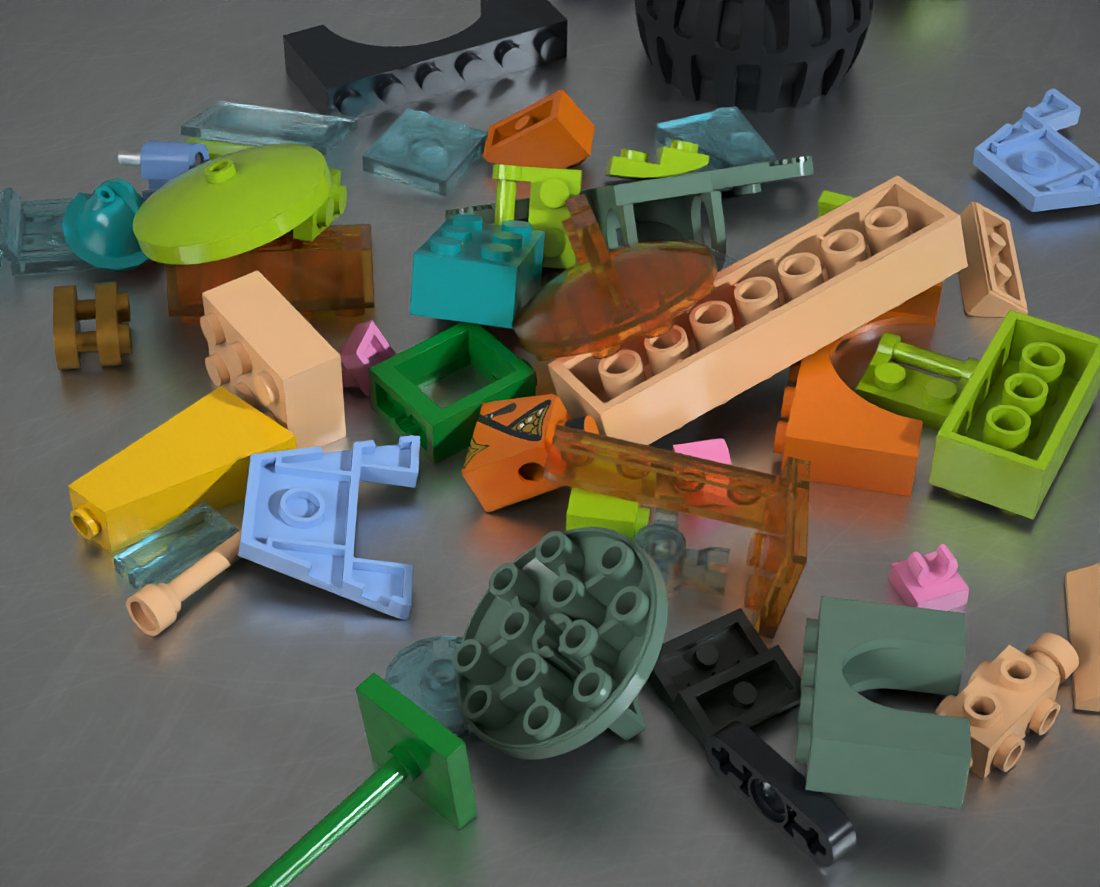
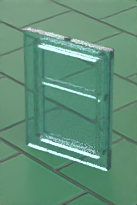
M218 101L181 125V135L196 137V139L250 146L282 143L301 144L317 149L325 156L357 129L358 120Z

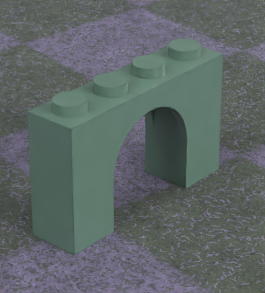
M821 596L818 619H806L803 644L804 656L800 684L799 727L795 762L807 764L805 790L962 810L971 763L970 719L897 710L874 703L861 696L858 692L890 688L958 696L966 652L965 613Z

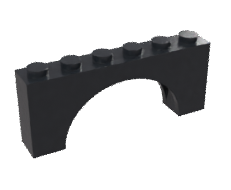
M481 0V17L465 30L430 43L395 47L354 42L333 33L323 24L283 35L286 74L329 127L566 58L568 20L548 0Z

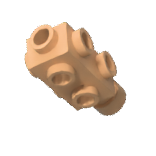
M1044 633L1027 648L1025 654L1009 645L992 662L984 660L973 672L968 686L957 697L951 694L944 698L934 714L970 719L971 763L969 770L982 779L995 767L1003 772H1007L1014 766L1023 752L1025 746L1023 738L1031 730L1040 736L1049 730L1060 711V704L1055 702L1058 686L1078 668V655L1073 646L1060 635Z

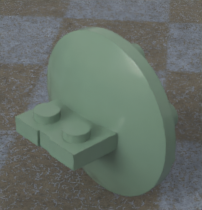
M585 527L565 532H549L537 545L527 550L512 563H505L499 566L491 575L489 589L473 612L464 632L462 642L454 652L452 659L453 667L456 670V693L459 707L471 730L481 740L503 754L514 758L532 760L565 754L591 741L607 728L626 741L644 731L646 726L637 695L648 680L656 664L665 637L668 618L667 591L662 574L653 558L637 543L622 533L607 528Z

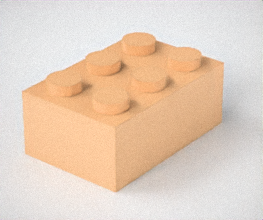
M258 270L202 292L205 315L200 318V325L208 341L210 356L205 358V365L213 383L216 386L223 385L224 388L295 434L297 449L317 446L322 448L346 437L341 355Z

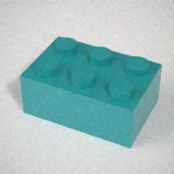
M453 215V219H447L414 253L409 315L512 329L540 290L545 231L532 230V224L524 221L507 220L503 221L502 226L482 223L483 218L477 215Z

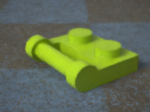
M493 164L492 179L497 180L494 225L502 226L503 221L514 220L516 183L530 182L528 223L532 224V230L545 231L542 267L576 269L582 170Z
M884 332L877 351L859 381L855 393L884 410L904 417L922 420V426L939 431L980 360L969 357L967 361H963L901 342L900 336ZM894 361L918 369H922L931 373H935L941 376H945L954 380H958L959 382L955 383L945 378H938L929 374H925L906 367H902L899 364L894 363Z

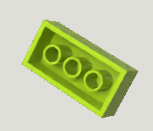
M1009 310L936 436L928 483L1034 519L1100 390V338Z

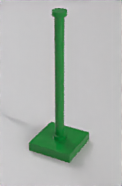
M373 672L355 689L372 761L379 765L380 768L247 887H287L400 784L404 785L457 829L461 830L477 815L465 742Z

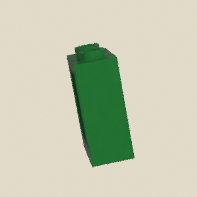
M461 322L370 367L371 408L401 436H420L419 452L435 465L470 446L483 403L536 396V371H534L529 362L520 359L504 346L495 334L486 331L479 324ZM469 364L492 382L443 409L420 390Z

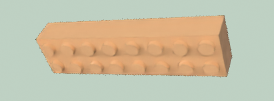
M897 175L549 363L548 367L557 396L561 399L572 419L590 415L595 420L599 431V439L649 445L968 267L961 217Z

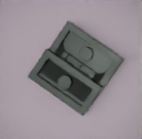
M741 608L663 643L656 664L648 678L651 685L674 715L704 745L707 738L733 721L741 722L750 728L800 703V676L779 645L770 649L767 648Z

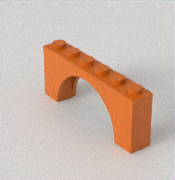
M943 282L928 288L905 301L900 306L862 325L859 329L842 336L819 349L814 354L790 365L788 383L796 384V387H785L781 417L789 418V421H778L773 453L783 454L781 476L911 497L923 421L894 414L860 397L842 381L836 373L830 357L850 339L873 329L901 324L936 326Z

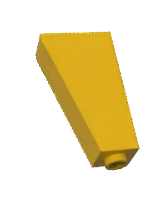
M220 386L69 484L68 490L72 505V511L70 512L71 522L82 537L87 540L93 538L113 553L245 500L251 454L297 449L296 435L223 386Z

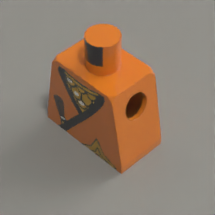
M554 394L483 403L461 475L486 513L560 488L569 480L575 453L598 447V427L590 415L572 419L561 399Z

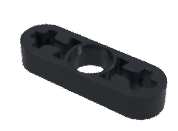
M733 721L707 738L705 743L706 754L716 773L813 862L820 866L828 867L855 848L857 842L856 833L847 815L824 793L805 790L806 778L748 726L741 722Z

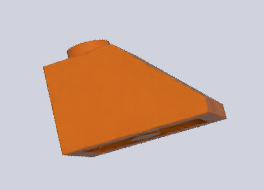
M560 89L490 126L483 157L489 163L556 169H565L569 166L576 167L590 156L595 126L567 93Z

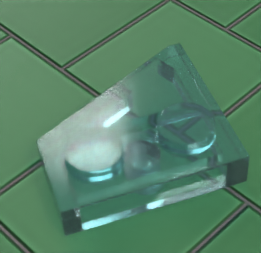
M737 106L722 107L711 112L656 124V140L660 144L666 146L671 140L699 145L698 153L709 155L708 166H711L714 170L770 162L776 159V155Z

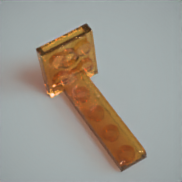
M556 424L544 464L543 475L546 480L556 484L758 530L753 533L747 552L746 564L747 566L754 567V574L750 575L747 583L744 608L752 609L751 624L759 636L774 639L807 563L810 461L788 456L781 475L777 476Z

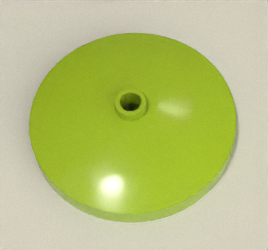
M282 143L239 150L202 163L160 187L136 212L132 224L133 231L145 256L159 263L190 265L225 259L265 245L306 221L327 200L333 185L332 176L325 157L317 149L310 146Z

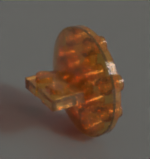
M583 193L565 201L571 217L562 221L578 263L564 270L544 285L521 308L513 326L521 347L525 351L534 354L538 361H548L556 357H568L591 353L594 359L607 358L619 352L623 347L622 343L641 335L644 338H655L669 332L674 327L672 319L715 290L713 282L716 279L718 268L711 249L704 243L694 240H645L608 249L586 195Z

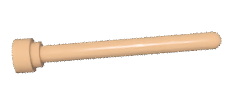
M241 530L169 583L146 584L131 595L126 601V606L134 623L150 636H157L173 624L177 618L176 613L181 610L182 601L241 558L238 556Z

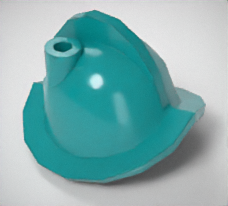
M120 178L103 182L94 190L93 194L79 192L67 206L62 222L67 245L79 259L95 268L114 272L133 270L152 261L142 252L132 226L135 214L145 202L144 199L130 183Z

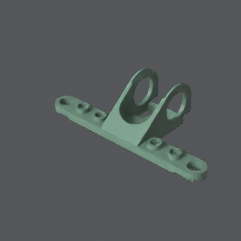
M812 155L790 158V163H788L787 159L584 189L581 190L580 210H583L611 275L620 290H629L632 287L634 276L639 275V246L635 222L641 221L660 222L676 228L683 235L696 263L701 262L705 271L712 276L723 270L726 262L724 215L721 194L716 189L732 187L734 196L762 192L761 182L814 174ZM530 198L515 200L514 220L528 222ZM701 201L705 205L710 223V254L702 233ZM495 203L445 210V219H453V215L472 214L482 217V223L492 224L495 218ZM620 227L624 241L625 264L622 262L617 242L616 230Z

